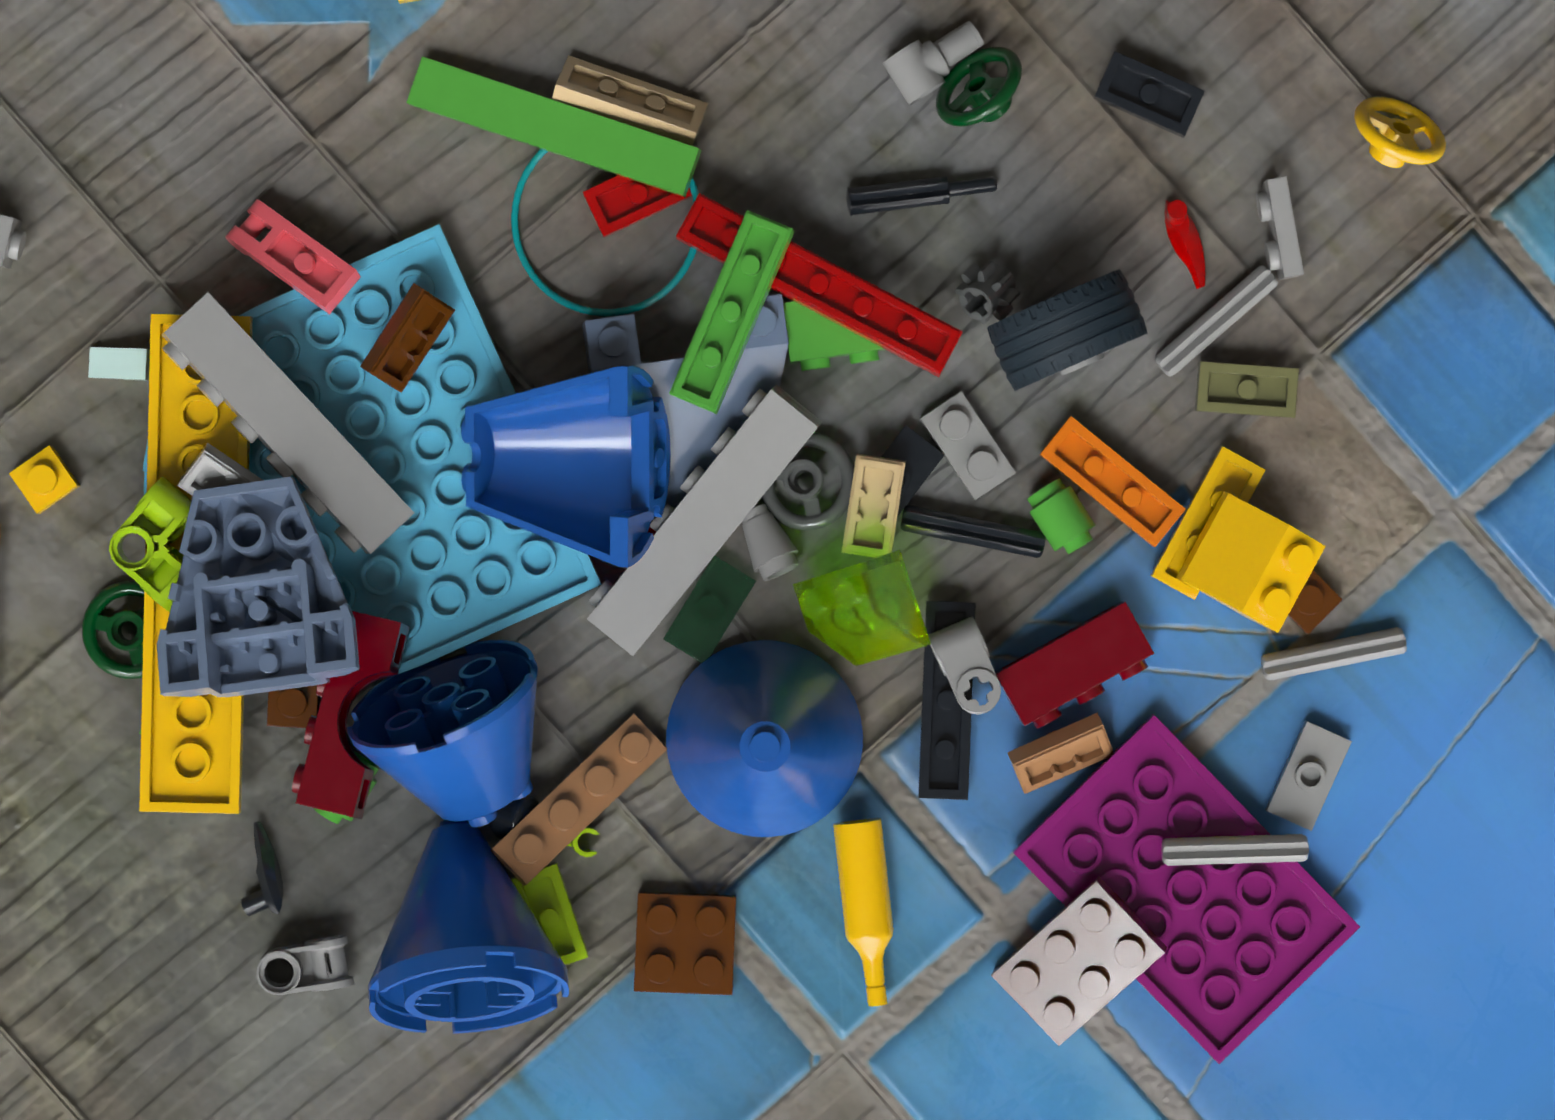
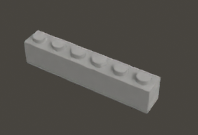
M209 292L161 334L168 342L162 349L181 370L185 369L188 365L195 370L202 378L197 384L202 393L216 407L223 401L237 415L231 421L234 427L251 444L258 438L271 451V454L265 458L267 462L282 478L293 475L306 489L301 493L303 500L318 516L321 517L326 511L340 525L334 533L353 553L360 548L366 554L373 553L414 514L411 508Z
M775 385L768 394L761 388L755 393L741 411L749 417L737 432L730 427L727 428L711 448V451L718 456L705 471L698 465L680 487L687 495L679 505L673 508L667 503L662 518L656 517L650 527L656 533L645 555L634 565L628 568L623 567L626 571L615 584L606 579L588 601L595 609L587 620L630 655L634 656L822 423L819 418L778 385Z

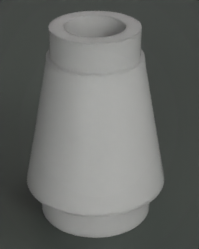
M766 504L754 507L742 521V528L754 572H760L763 581H769L799 566L795 556L798 550L772 513L769 512Z

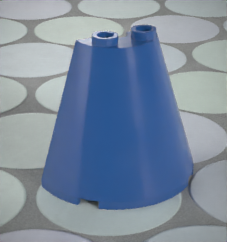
M624 365L465 407V417L461 424V436L463 441L470 444L472 449V462L464 466L461 477L462 487L466 492V507L618 567L628 568L637 563L645 555L654 540L653 534L647 532L654 517L662 518L670 477L671 452L668 419L662 397H653L649 387L653 386L654 380L645 370L636 366Z

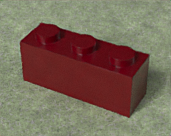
M1120 601L998 669L995 673L1003 692L1021 724L1026 726L1033 722L1036 729L1060 717L1062 713L1058 707L1076 698L1079 705L1103 693L1105 689L1102 683L1119 674L1122 681L1143 671L1148 667L1145 659L1153 655L1154 652L1127 603Z

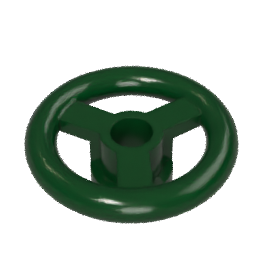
M989 47L974 52L960 61L944 78L946 82L938 89L936 110L939 117L945 123L957 127L971 126L982 121L992 122L1002 117L1010 108L1012 96L1020 84L1022 64L1018 55L1005 47ZM995 61L1005 63L1007 66L1006 77L991 78L986 73V63ZM970 73V79L966 83L964 91L950 103L955 88ZM967 107H970L972 109L969 111H964Z
M123 581L104 588L91 600L82 621V639L89 657L100 669L118 678L139 679L142 678L144 605L137 612L122 611L112 617L100 615L102 610L117 598L123 596H139L144 598V590L136 581ZM126 621H132L137 626V635L132 640L125 638L122 634V626ZM96 630L106 632L109 642L117 649L129 650L132 664H123L110 658L102 650L97 639Z

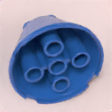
M489 640L473 642L464 646L467 651L465 654L442 661L440 658H437L422 666L398 675L389 676L370 690L351 712L354 724L347 727V732L353 745L442 819L449 821L468 820L471 827L484 826L497 817V810L508 805L513 800L524 798L533 790L530 770L538 666L531 650L514 641Z

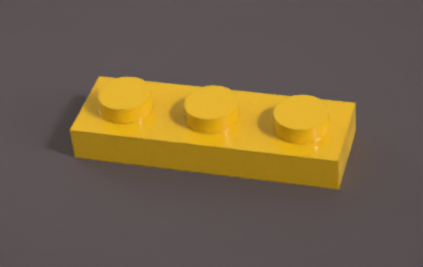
M1221 446L1150 576L1195 600L1199 591L1176 577L1223 491L1248 503L1266 470Z

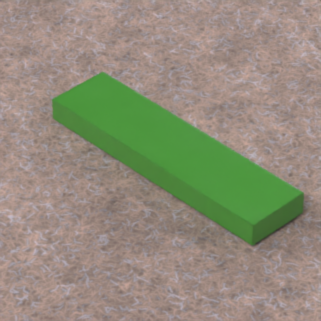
M746 211L669 392L671 396L717 415L795 231L793 228L751 211Z

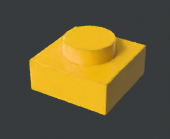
M51 445L9 473L37 514H41L80 487L75 477Z

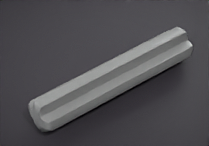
M1265 266L1257 267L1155 357L1157 365L1168 376L1178 373L1271 292L1278 284L1275 276Z
M1396 627L1264 654L1261 656V667L1265 679L1276 680L1404 654L1407 650V643L1403 630Z
M1303 834L1165 838L1162 840L1161 845L1162 861L1167 866L1304 862L1308 860L1309 855L1308 839Z

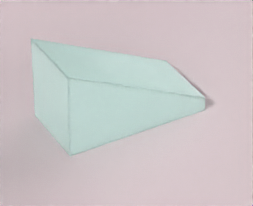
M90 347L88 378L149 381L150 349Z

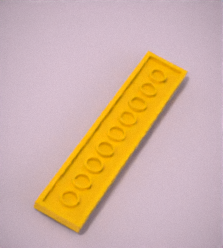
M151 314L147 492L161 477H164L192 501L193 496L177 485L180 478L206 444L209 443L249 470L250 442L231 423L237 415L223 401L216 407L197 387L202 378L190 365L181 370L163 351L162 347L168 342L161 334L182 315ZM231 316L252 338L253 317ZM184 532L173 543H170L171 547L180 550ZM145 541V555H146V553H147V544H146V541ZM144 591L139 811L241 813L244 695L216 697L208 694L178 697L160 694L157 641L160 629L166 630L170 612L155 602Z

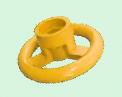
M1371 97L1360 102L1355 109V124L1362 136L1370 143L1369 153L1381 164L1392 168H1400L1405 162L1425 165L1436 162L1443 156L1446 149L1443 132L1429 116L1416 107L1393 98ZM1377 111L1389 112L1400 117H1403L1407 120H1401L1397 118L1391 119L1387 116L1378 113ZM1423 131L1429 138L1431 147L1420 150L1413 138L1414 135Z

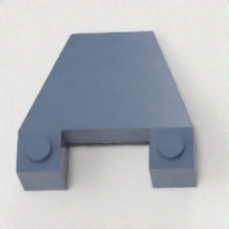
M782 294L767 296L717 415L669 394L684 358L641 363L634 314L586 320L582 323L589 374L624 365L639 367L645 370L654 380L653 386L649 387L652 396L662 397L668 419L671 452L670 477L665 506L667 503L673 508L679 505L687 495L680 487L698 465L706 471L718 456L711 451V448L728 427L737 432L749 418L741 411L755 393L761 388L768 394L775 385L780 387L789 344Z

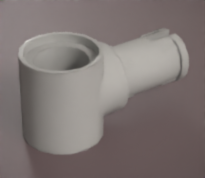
M967 21L934 43L928 40L921 44L917 40L909 44L882 64L907 103L912 105L944 84L946 81L943 77L949 74V67L982 47L984 42L975 26L970 21Z

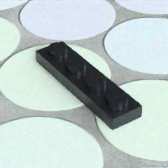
M926 601L918 798L968 800L971 713L962 709L957 702L947 676L943 675L927 635L971 616L975 620L976 603ZM973 679L969 680L970 689L964 693L968 701L972 699Z

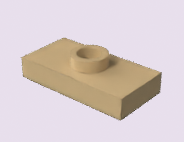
M857 453L842 553L891 560L906 461Z

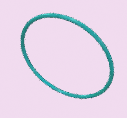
M540 149L532 157L518 181L511 211V229L517 255L522 266L537 287L551 299L566 308L593 316L630 314L654 304L667 295L688 271L695 257L696 249L690 247L688 255L677 274L659 292L642 302L622 308L598 309L573 303L551 290L539 278L523 250L519 233L518 214L525 183L536 164L548 152ZM692 177L689 188L694 203L699 192Z

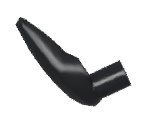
M258 821L254 822V842L257 856L256 873L261 890L241 899L243 910L248 916H252L267 908H270L272 913L279 914L283 901V881L279 863L271 841L261 822Z

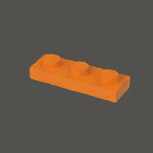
M1072 416L1066 420L1039 454L1152 547L1157 546L1186 510Z

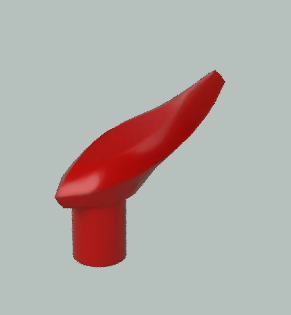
M1166 200L1164 216L1168 238L1176 254L1187 266L1196 289L1205 286V259L1197 228L1192 218L1188 215L1187 205L1183 201L1174 200L1170 202Z

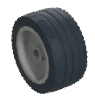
M1120 269L1060 293L987 327L996 356L1000 359L1003 372L1005 371L1006 378L1014 391L1059 372L1062 376L1104 358V352L1147 334L1144 318L1140 314L1141 310L1138 303L1135 302L1134 294Z

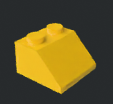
M1223 491L1176 578L1247 619L1279 633L1326 546L1280 519Z

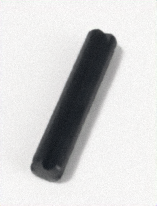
M910 505L904 508L900 524L901 529L905 532L1034 558L1042 556L1046 541L1044 534L1040 531Z

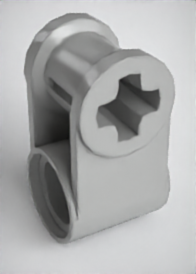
M973 616L927 635L944 676H947L957 702L962 709L977 715L987 713L993 709L1000 699L1001 687L989 660L988 649ZM977 678L980 684H990L992 691L986 695L987 703L980 706L976 699L968 701L965 698L964 693L970 689L969 680Z
M329 936L308 940L300 944L270 949L262 957L257 967L256 977L259 985L272 995H285L304 991H326L354 985V977L348 975L344 946L349 943L348 936ZM326 953H329L332 974L329 973ZM275 958H283L289 961L294 970L293 978L286 983L272 981L267 973L268 962Z

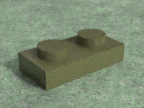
M1200 361L1198 362L1195 411L1295 418L1299 368Z

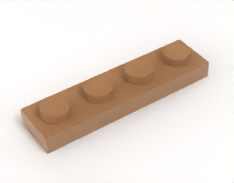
M633 714L491 849V852L523 886L527 885L644 773L667 748Z

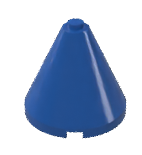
M757 640L724 648L711 655L691 672L679 689L672 704L667 723L666 746L670 768L675 781L689 803L699 813L716 825L731 832L754 837H775L795 833L813 825L839 804L851 787L859 768L863 749V730L859 709L854 696L845 681L830 664L813 652L798 645L775 640Z
M443 820L440 822L439 827L431 831L368 985L369 1011L376 1020L387 1026L425 1033L427 1031L426 1020L452 1022L453 1034L494 1030L541 1017L558 1008L556 994L561 990L562 997H568L569 995L568 970L565 963L501 862L491 852L492 848L478 827H471L468 820Z

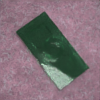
M714 556L663 640L697 661L704 662L713 653L756 583V580Z

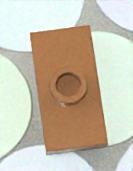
M1098 713L1059 730L1052 731L1039 739L1007 752L1024 794L1102 761L1114 753Z

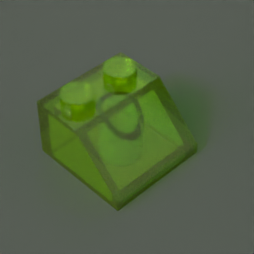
M901 550L835 569L793 584L807 630L855 666L931 644Z

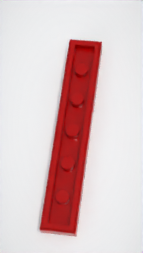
M699 193L681 225L676 239L724 264L744 216ZM792 241L788 246L771 286V289L937 377H940L963 334V331Z

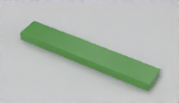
M423 56L406 102L410 106L683 197L687 195L702 151L697 147Z

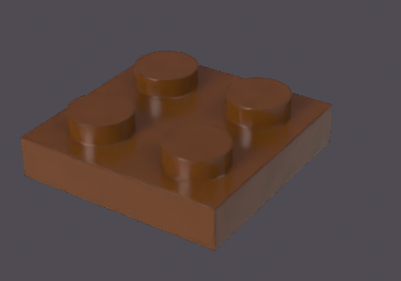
M638 891L634 991L732 995L736 895Z

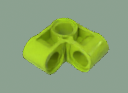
M161 477L138 502L134 512L114 533L110 540L109 552L111 559L118 567L134 579L155 602L170 612L172 601L168 599L171 584H177L184 556L179 550L171 547L170 543H173L185 530L191 500L166 478ZM132 533L142 536L147 544V553L139 562L129 560L122 549L125 538Z

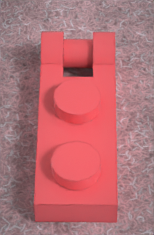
M256 199L247 210L249 213L247 219L240 227L234 225L225 238L241 253L251 257L330 315L361 278L358 271L265 203ZM264 228L270 229L271 231L261 242L256 240Z

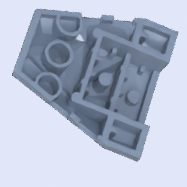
M284 477L194 490L179 550L184 555L177 584H171L168 599L172 601L166 630L160 629L157 641L160 694L178 697L208 694L216 697H234L321 685L330 682L331 677L345 676L359 670L355 617L344 596L295 479Z

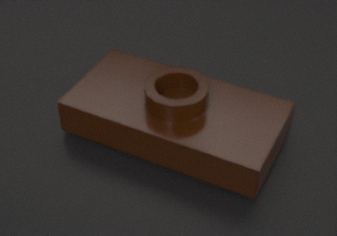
M413 283L360 367L402 393L455 309Z

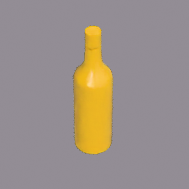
M869 818L834 823L845 935L848 942L857 950L862 959L865 984L867 985L868 1006L886 1005L887 995L886 986L884 985L883 957L885 949L893 936L894 928L881 818Z

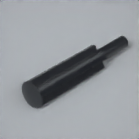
M947 176L854 188L847 187L846 202L850 216L949 204L950 197L995 192L997 190V180L994 177L948 182Z

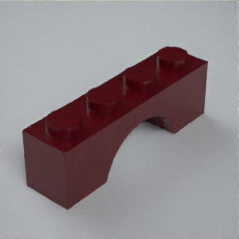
M352 611L356 620L360 669L345 676L331 677L330 682L317 685L316 694L322 698L317 716L311 715L306 726L304 743L310 746L305 764L300 763L295 771L292 792L297 793L295 804L362 819L374 771L357 757L350 745L347 734L348 713L356 696L367 685L384 677L398 675L410 626L401 622Z

